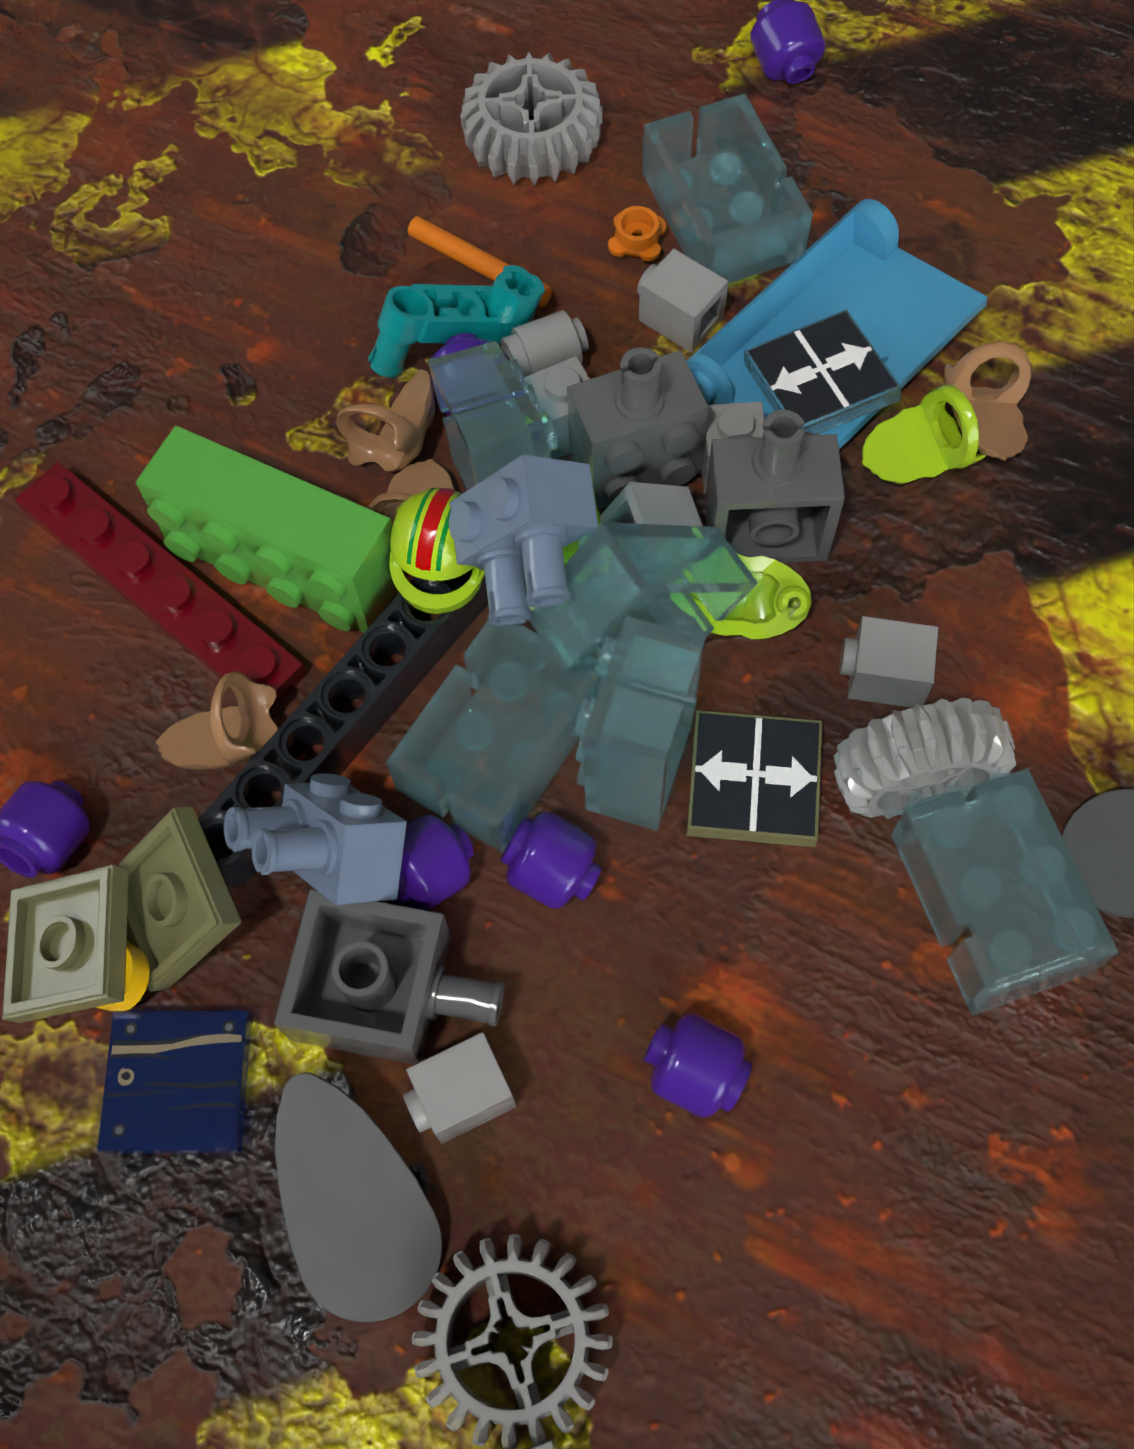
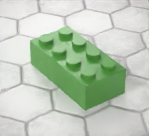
M174 426L135 482L148 505L147 513L157 522L165 537V546L175 555L190 562H194L196 558L214 565L224 577L237 584L244 585L247 581L259 585L265 588L275 600L288 607L296 608L301 604L318 612L325 622L336 629L350 631L351 628H354L364 633L393 601L398 592L392 580L389 567L392 523L389 517L181 427Z

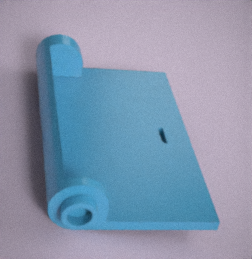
M863 199L686 362L707 405L762 402L765 420L773 411L785 409L748 351L846 311L897 386L805 423L804 427H802V429H805V432H811L816 435L837 434L840 449L987 305L988 297L898 248L899 228L893 214L880 202L873 199Z

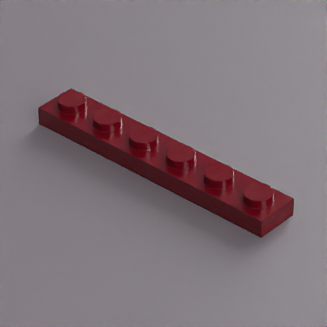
M59 462L55 463L14 499L22 512L219 679L224 674L238 671L245 674L254 683L269 685L275 688L277 696L275 703L270 707V711L307 675L304 665Z

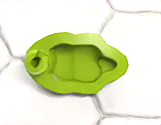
M716 552L705 564L688 569L677 576L672 586L674 600L685 611L697 617L707 632L723 636L741 635L749 639H766L781 635L795 628L804 620L812 604L810 589L803 578L789 566L765 556L746 557L736 553Z

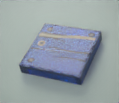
M248 1011L113 1012L97 1151L104 1154L241 1153L252 1015Z

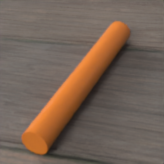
M415 216L409 224L408 235L492 281H495L497 275L502 273L504 266H510V264L420 216ZM543 283L545 292L539 303L541 307L548 303L552 295V287Z

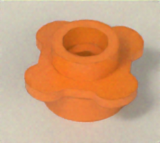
M643 206L628 207L614 217L616 231L614 237L608 241V250L612 255L616 257L627 255L632 258H641L644 261H653L660 256L661 247L658 242L660 236L666 232V222L664 219L657 216L651 209Z

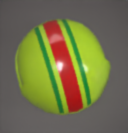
M431 488L408 497L396 509V516L391 531L389 567L392 580L397 590L408 603L426 613H446L463 607L475 596L485 574L484 570L479 569L477 566L457 564L455 543L449 530L450 502L462 493L450 488ZM402 569L414 577L431 581L457 578L471 569L472 574L469 580L455 591L446 594H429L411 585L404 576Z

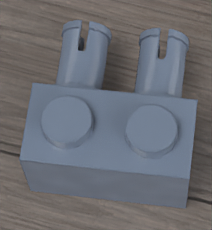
M523 454L450 502L449 530L455 543L457 564L477 566L479 569L484 570L490 613L488 615L489 624L494 626L525 623V620L531 619V610H529L528 606L551 607L570 600L562 548L598 529L590 464Z
M315 774L311 776L310 783L285 784L282 806L229 808L224 820V835L227 846L232 851L252 849L254 867L257 872H261V875L293 871L332 903L343 905L397 899L407 821L383 807L380 798L363 794L352 787L350 779L335 774Z

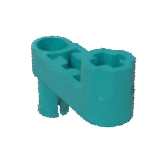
M510 265L504 266L502 273L497 275L493 286L412 284L411 286L393 287L388 291L377 321L380 332L374 348L368 357V362H371L370 367L374 372L383 377L392 378L399 376L404 368V361L411 344L417 341L420 343H445L452 336L471 333L478 338L493 343H501V338L512 335V328L532 321L545 292L544 285L539 277L529 273L523 267Z

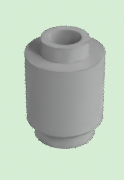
M564 310L514 327L511 330L512 335L501 338L500 341L507 368L515 382L522 381L526 376L574 356H577L582 365V352L587 351L589 348L587 335L581 321L577 317L570 319Z

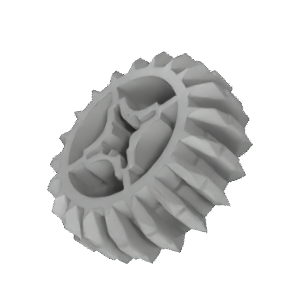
M529 51L525 59L516 60L508 54L504 65L501 66L494 62H489L486 74H475L472 87L465 89L460 117L465 144L468 146L469 153L474 154L479 167L489 166L494 178L508 173L513 185L521 177L530 178L535 186L539 177L548 176L556 183L559 171L562 170L569 174H574L578 162H589L592 149L598 146V140L600 139L602 106H600L596 84L589 82L585 69L574 70L570 59H564L556 63L550 52L544 58L537 59L533 58Z
M963 697L953 702L940 699L928 705L917 703L913 708L907 710H893L892 715L885 718L872 719L867 727L855 729L851 732L849 738L844 739L837 746L838 752L833 756L836 765L834 774L838 789L842 792V796L845 798L846 804L849 805L850 811L870 818L884 815L887 819L896 815H913L915 813L933 811L945 806L952 807L954 803L962 800L974 799L977 793L990 791L996 783L1004 781L1017 764L1013 751L1015 750L1014 740L1007 721H1004L1000 709L991 706L987 701L976 700L972 702L971 699Z
M515 1234L509 1236L507 1242L508 1258L498 1259L496 1247L490 1238L481 1240L480 1253L485 1264L477 1268L474 1267L471 1259L464 1252H458L453 1256L455 1266L464 1277L456 1285L449 1277L439 1272L432 1278L433 1285L448 1295L443 1306L441 1307L431 1301L421 1300L417 1308L418 1312L423 1316L437 1319L435 1333L427 1331L414 1332L412 1334V1344L420 1347L434 1346L436 1359L422 1361L414 1367L415 1374L418 1378L430 1377L439 1372L443 1380L442 1385L433 1389L427 1395L426 1401L430 1407L443 1404L450 1396L458 1402V1405L450 1413L446 1421V1426L452 1431L458 1430L465 1423L470 1413L479 1418L473 1431L472 1439L473 1444L478 1446L486 1444L493 1424L503 1425L501 1438L503 1449H516L518 1425L528 1424L530 1439L534 1446L547 1441V1435L542 1419L550 1414L557 1427L563 1433H568L573 1429L574 1423L562 1405L570 1397L586 1410H590L595 1404L593 1396L578 1386L583 1375L586 1374L599 1381L607 1379V1368L601 1364L588 1362L590 1348L606 1350L612 1347V1336L606 1334L590 1335L588 1322L602 1320L608 1316L607 1305L600 1303L586 1309L583 1308L580 1298L595 1288L596 1281L591 1275H587L571 1287L565 1278L575 1266V1257L570 1253H566L560 1258L554 1270L545 1266L550 1255L551 1245L549 1241L540 1239L537 1242L532 1260L522 1259V1238L520 1235ZM507 1276H525L545 1283L562 1298L568 1310L536 1318L525 1316L519 1311L514 1295L511 1293ZM486 1284L491 1316L488 1327L482 1335L465 1342V1344L454 1347L455 1325L463 1306L472 1294ZM503 1300L508 1316L513 1318V1322L518 1328L537 1330L550 1326L548 1332L533 1336L532 1348L523 1347L529 1353L524 1360L520 1361L525 1377L524 1382L521 1380L518 1365L513 1364L509 1353L488 1351L479 1355L476 1354L479 1348L494 1344L493 1337L495 1333L503 1334L498 1329V1326L505 1321L501 1306ZM574 1333L575 1346L569 1370L558 1388L541 1401L534 1369L536 1354L548 1342ZM489 1362L498 1365L508 1376L511 1388L515 1391L519 1408L500 1407L485 1401L466 1384L460 1370Z

